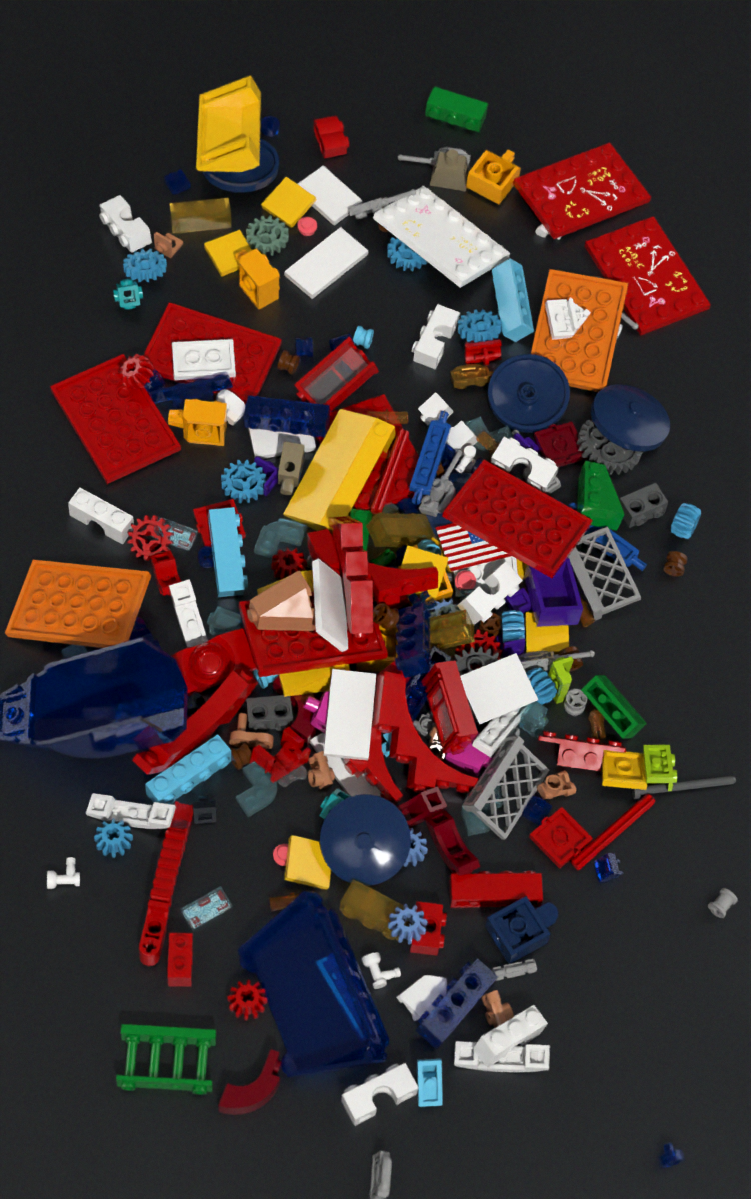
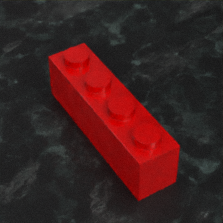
M480 871L477 874H464L461 876L456 872L450 876V908L507 907L527 896L533 907H539L543 901L542 873H535L534 871H524L522 873L502 871L499 874H491L489 871Z

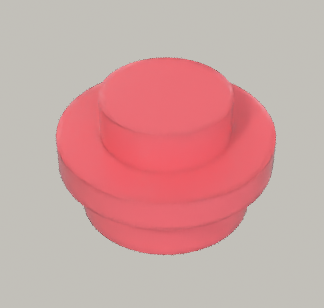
M303 217L298 221L297 227L302 235L310 236L316 231L317 222L311 217Z
M461 571L455 577V586L462 592L471 591L476 585V578L470 571Z
M280 844L274 849L273 859L280 866H286L288 844Z

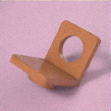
M158 232L154 233L155 250L169 258H172L183 245L182 240L170 233H167L165 236ZM172 241H174V242L176 243L175 247H173V248H172Z

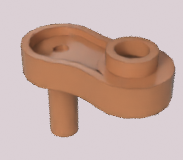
M240 713L237 731L230 733L229 743L239 748L242 744L246 743L249 748L260 745L266 751L271 749L274 737L268 733L246 732L247 714Z

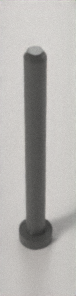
M734 776L680 781L673 783L672 791L731 785L736 783V778ZM667 783L647 785L646 790L631 789L633 799H639L640 795L671 792L667 790Z

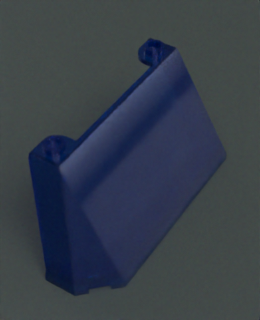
M303 891L295 900L238 949L242 967L256 973L262 989L266 990L265 996L288 1052L283 1055L281 1064L282 1070L287 1074V1077H306L383 1063L387 1060L385 1047L389 1045L390 1041L338 914L333 909L328 911L321 904L322 898L315 892Z

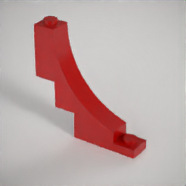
M350 516L329 517V526L333 528V540L338 551L343 574L347 631L354 634V637H366L367 633H373L372 580L368 578L367 551L363 549V524Z
M243 668L232 670L217 691L190 718L169 734L155 741L148 751L137 753L132 761L147 775L165 771L190 754L194 747L206 743L219 725L230 723L256 687L258 682L253 678L254 675L249 670Z

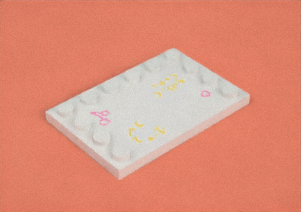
M425 186L417 189L416 195L399 199L375 212L373 217L374 220L460 288L506 261L510 255L501 245Z

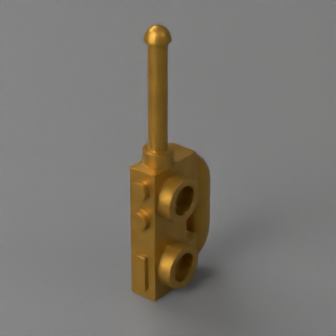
M468 364L455 367L453 371H450V378L454 388L464 389L469 385L485 386L490 382L494 372L489 371L487 366Z

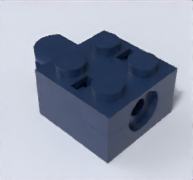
M527 896L487 917L485 928L507 963L511 964L548 943L551 934L547 928L556 923L558 909L550 902L534 909Z

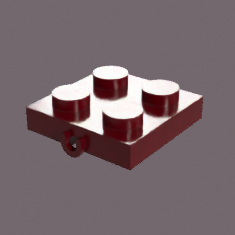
M572 421L558 426L552 424L548 429L534 432V439L542 456L554 461L557 467L587 459V457H582L584 451L578 450L580 447L577 444L579 439L577 437L578 432Z

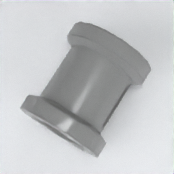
M722 888L719 891L720 895L715 901L708 904L711 912L719 918H724L730 906L735 905L738 901L734 893L726 888Z

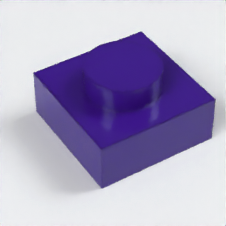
M524 588L518 590L511 597L508 595L505 597L510 610L525 613L532 609L529 595Z

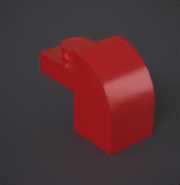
M171 550L150 555L153 573L160 594L171 596L169 585L182 582L178 575L175 558Z

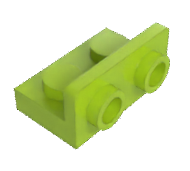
M560 657L551 665L548 676L551 677V680L555 683L554 687L557 689L556 696L553 698L556 704L564 702L572 682L569 673L574 661L572 657Z
M643 745L646 783H667V790L672 791L673 783H677V770H673V767H675V754H671L670 745Z

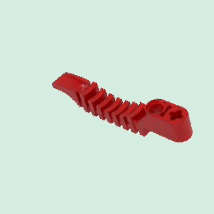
M175 801L176 809L170 827L167 828L139 944V958L146 966L157 964L161 956L167 929L169 907H171L174 894V885H176L179 866L185 852L194 815L193 804L187 805ZM158 929L159 932L152 933L150 932V930Z

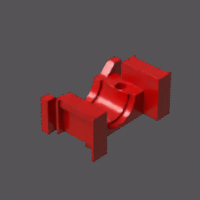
M289 726L283 731L280 743L282 749L275 756H271L263 747L258 745L252 750L250 764L255 761L260 767H263L265 774L268 772L271 774L270 781L274 783L307 763L311 749L307 747L302 751L305 739H302Z

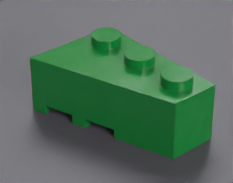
M585 460L578 476L577 512L592 519V526L608 527L611 530L617 531L625 514L607 468L604 464Z

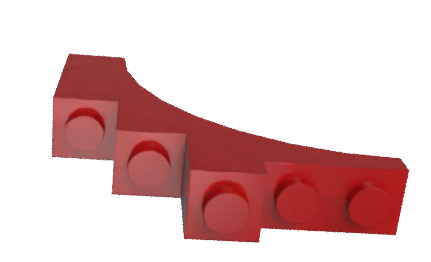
M324 529L307 533L308 551L312 560L314 561L319 558L343 578L338 551L330 531ZM368 562V578L372 580L373 595L377 604L385 603L391 605L400 603V596L438 588L439 572L436 567L398 569Z
M397 659L376 675L375 693L377 677L384 671L406 675V684L408 683L411 675ZM371 727L368 761L345 758L344 767L349 774H354L357 778L365 773L366 780L371 786H376L379 789L380 796L396 805L400 802L403 794L393 782L385 765L381 732L378 731V728Z
M387 671L378 675L372 727L378 728V731L382 733L392 732L389 757L396 758V762L409 763L407 787L413 788L416 793L435 787L440 789L452 787L456 788V791L460 793H469L470 790H473L478 782V778L462 774L446 765L432 753L415 729L407 705L405 693L406 675Z

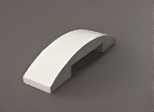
M190 579L169 585L186 647L189 648L207 642L208 639L197 608Z
M92 793L86 814L110 823L114 818L116 824L123 820L124 826L162 829L170 827L176 806L154 802L153 805L119 801L115 800L113 796Z
M456 1041L455 1066L497 1072L549 1070L550 1045L526 1044V1047H513L504 1058L487 1068L473 1050L477 1042Z

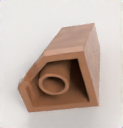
M300 571L293 573L250 600L247 615L250 622H254L258 630H315V608H311V600L309 596H312L311 590Z

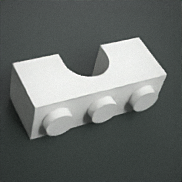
M121 195L100 204L101 213L99 215L101 221L109 226L114 236L117 235L123 247L126 246L132 253L152 243L149 227L140 217L132 220L130 206Z
M437 304L434 311H430L427 319L428 324L422 327L419 335L421 338L419 341H415L413 345V361L433 369L437 368L444 352L445 343L438 341L435 337L444 336L451 339L458 325L460 312Z
M436 392L418 408L422 413L420 418L427 425H430L432 420H438L441 411H444V414L445 411L448 412L449 416L454 412ZM461 420L456 426L451 427L446 447L453 454L457 450L464 452L466 446H474L479 439Z
M504 437L491 457L493 465L508 473L518 463L529 466L531 473L528 476L527 484L542 492L547 491L558 472V467L554 461L539 457L535 450L531 448L525 449L513 438L508 439Z
M79 488L68 502L70 516L86 525L91 520L95 521L104 529L106 536L122 545L129 537L128 532L134 530L131 527V524L134 525L133 516L82 488Z
M505 561L484 580L491 590V595L485 593L479 586L457 606L474 625L480 620L484 623L493 615L491 612L493 608L499 609L506 602L504 598L507 595L511 597L519 590L517 585L523 580Z
M533 1005L483 1035L473 1050L488 1068L504 1058L519 1043L523 1046L538 1037L548 1023Z
M406 1063L400 1066L394 1064L386 1069V1073L380 1076L374 1074L368 1077L364 1084L358 1087L357 1085H352L345 1089L341 1101L355 1126L376 1115L377 1109L372 1101L375 1094L380 1092L388 1093L397 1105L417 1095L419 1087Z

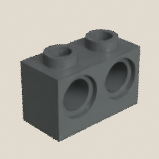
M657 483L625 495L619 500L625 514L623 519L629 528L635 525L640 526L653 517H661L668 505V501Z
M278 695L246 699L249 732L262 733L271 729L283 731L289 726L291 728L293 714L290 696ZM277 712H284L285 715H284V716H278V715H276V713H277ZM262 714L264 717L255 718L254 715Z

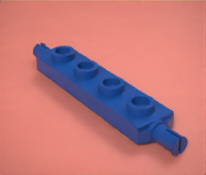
M444 411L440 412L438 420L430 422L413 474L409 491L415 492L412 502L415 504L417 500V505L421 503L423 495H430L451 431V425L446 423L449 413L446 411L445 414Z
M574 502L567 505L577 511V505ZM591 525L584 535L600 530L602 527ZM609 529L626 566L628 567L633 564L643 571L647 564L638 558L639 550ZM606 534L597 537L595 543L606 546L608 538ZM609 552L606 553L613 560H616L617 557L615 554Z

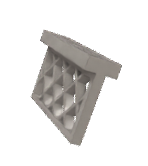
M605 527L584 535L577 545L582 543L589 545L587 553L579 552L575 547L567 559L570 558L575 581L593 620L596 621L601 619L603 614L641 600V596L609 528ZM606 534L608 538L606 546L595 543L597 537ZM593 547L603 550L600 559L590 556ZM607 552L616 555L617 558L614 564L603 560ZM587 559L598 563L595 571L585 568ZM601 564L612 568L609 576L598 573ZM615 569L624 572L625 577L623 581L612 578ZM595 577L606 581L603 589L594 587ZM609 582L620 586L617 594L606 591ZM623 587L632 590L634 596L629 598L620 596ZM606 595L614 598L613 604L604 607L601 602L603 596Z
M520 736L506 737L462 805L467 812H473L502 840L508 837L537 791V786L542 783L549 772V769L523 745L525 741ZM519 751L524 755L525 764L517 765L516 755ZM532 765H535L541 771L535 779H532ZM525 766L527 780H519L518 767ZM508 768H512L514 781L506 782L505 772ZM527 782L528 792L525 796H521L520 783ZM507 784H514L516 797L508 798ZM501 785L503 798L495 799L494 790L496 786ZM516 799L517 809L515 813H510L509 800ZM503 801L504 814L497 815L496 802ZM486 803H490L491 816H486L481 811ZM499 817H505L506 827L503 831L498 826Z

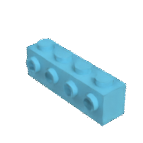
M508 259L493 268L492 274L496 291L495 298L499 309L498 315L502 326L501 332L505 337L517 342L534 332L523 266L512 259Z
M234 507L211 509L208 512V523L218 597L243 595L245 588H248L247 575H243L242 569L245 567V556L240 554L243 540L242 535L238 534L237 527L240 526L239 514H235Z
M217 734L145 784L147 796L153 803L172 804L177 798L190 792L200 782L207 780L213 773L226 767L231 762L230 748Z

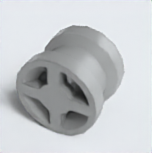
M580 689L570 690L564 701L565 711L573 716L582 714L586 707L587 696Z

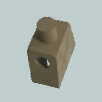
M449 150L447 153L440 152L432 169L430 186L466 191L468 178L467 158L458 155L456 150Z
M290 442L283 443L278 471V484L281 485L280 493L284 495H292L293 488H297L300 484L305 461V445Z

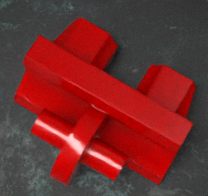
M493 338L491 341L486 340L474 343L473 340L470 342L466 341V364L483 362V365L486 366L489 365V361L501 359L500 339L495 340Z

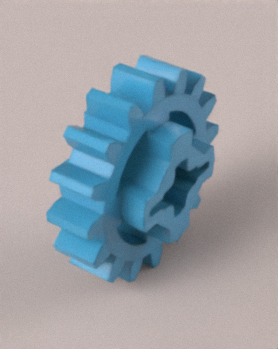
M397 237L396 239L391 238L390 243H388L387 257L390 258L391 264L396 262V268L402 266L403 271H406L407 268L414 271V267L421 269V264H427L424 258L419 256Z
M141 249V252L134 251V255L128 254L127 258L124 259L123 268L126 277L131 276L132 280L137 278L138 282L142 280L149 282V279L157 280V276L162 277L163 273L166 272V258H164V254L159 255V251L153 253L152 249H149L147 252Z
M474 310V313L467 312V316L462 315L461 320H458V334H461L462 339L467 338V342L471 340L474 343L486 340L491 341L493 338H498V334H501V320L498 319V315L492 316L491 311L488 313L485 310L481 312Z
M237 460V465L230 463V469H224V475H221V488L225 489V496L231 494V499L235 500L238 498L239 503H242L243 499L250 503V498L257 500L258 494L263 495L266 474L263 473L262 467L256 468V462L250 465L248 460L244 464Z

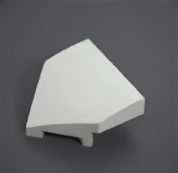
M571 297L568 301L547 300L545 307L552 340L572 338L591 312L587 309L583 310L573 302Z
M424 975L396 997L400 1003L403 1002L411 1012L414 1021L419 1019L421 1022L436 1025L445 1024L447 978Z

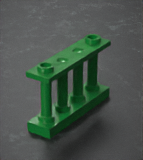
M122 1024L121 1038L126 1040L128 1046L125 1075L116 1076L117 1086H120L123 1090H135V1087L188 1090L199 1095L212 1092V1081L205 1079L208 1048L216 1046V1030ZM140 1041L151 1044L148 1077L134 1076L137 1044ZM163 1043H173L175 1046L172 1078H158L160 1049ZM187 1044L199 1047L196 1080L182 1079L184 1047Z

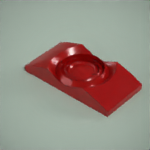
M243 628L217 635L203 644L185 648L163 660L177 701L185 699L187 695L193 692L199 693L222 684L232 670L243 668L252 672L257 669Z

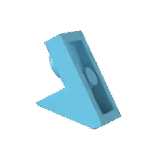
M441 1059L417 1060L416 1077L419 1087V1107L442 1106Z

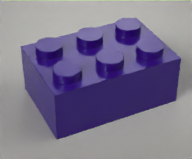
M570 558L566 559L553 579L527 565L524 579L536 626L578 625L583 606Z

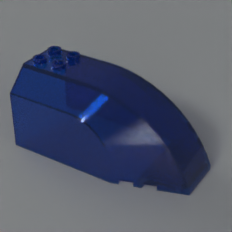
M144 637L49 663L44 666L45 670L35 675L33 673L30 675L28 681L21 685L16 684L0 694V742L74 757L107 758L173 742L187 729L188 687L177 661Z

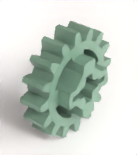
M261 216L260 221L255 218L254 224L249 223V229H246V241L251 249L257 248L259 252L263 251L264 255H266V252L273 255V251L276 250L280 253L281 247L286 248V242H288L289 238L288 228H285L284 222L279 224V218L272 220V216H269L268 219Z

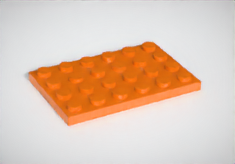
M550 269L531 354L543 356L557 364L566 375L569 387L596 392L607 387L628 283ZM571 297L575 304L583 310L587 309L591 312L572 338L552 340L545 307L547 300L568 301Z
M32 560L5 634L12 638L125 651L151 575L149 571Z

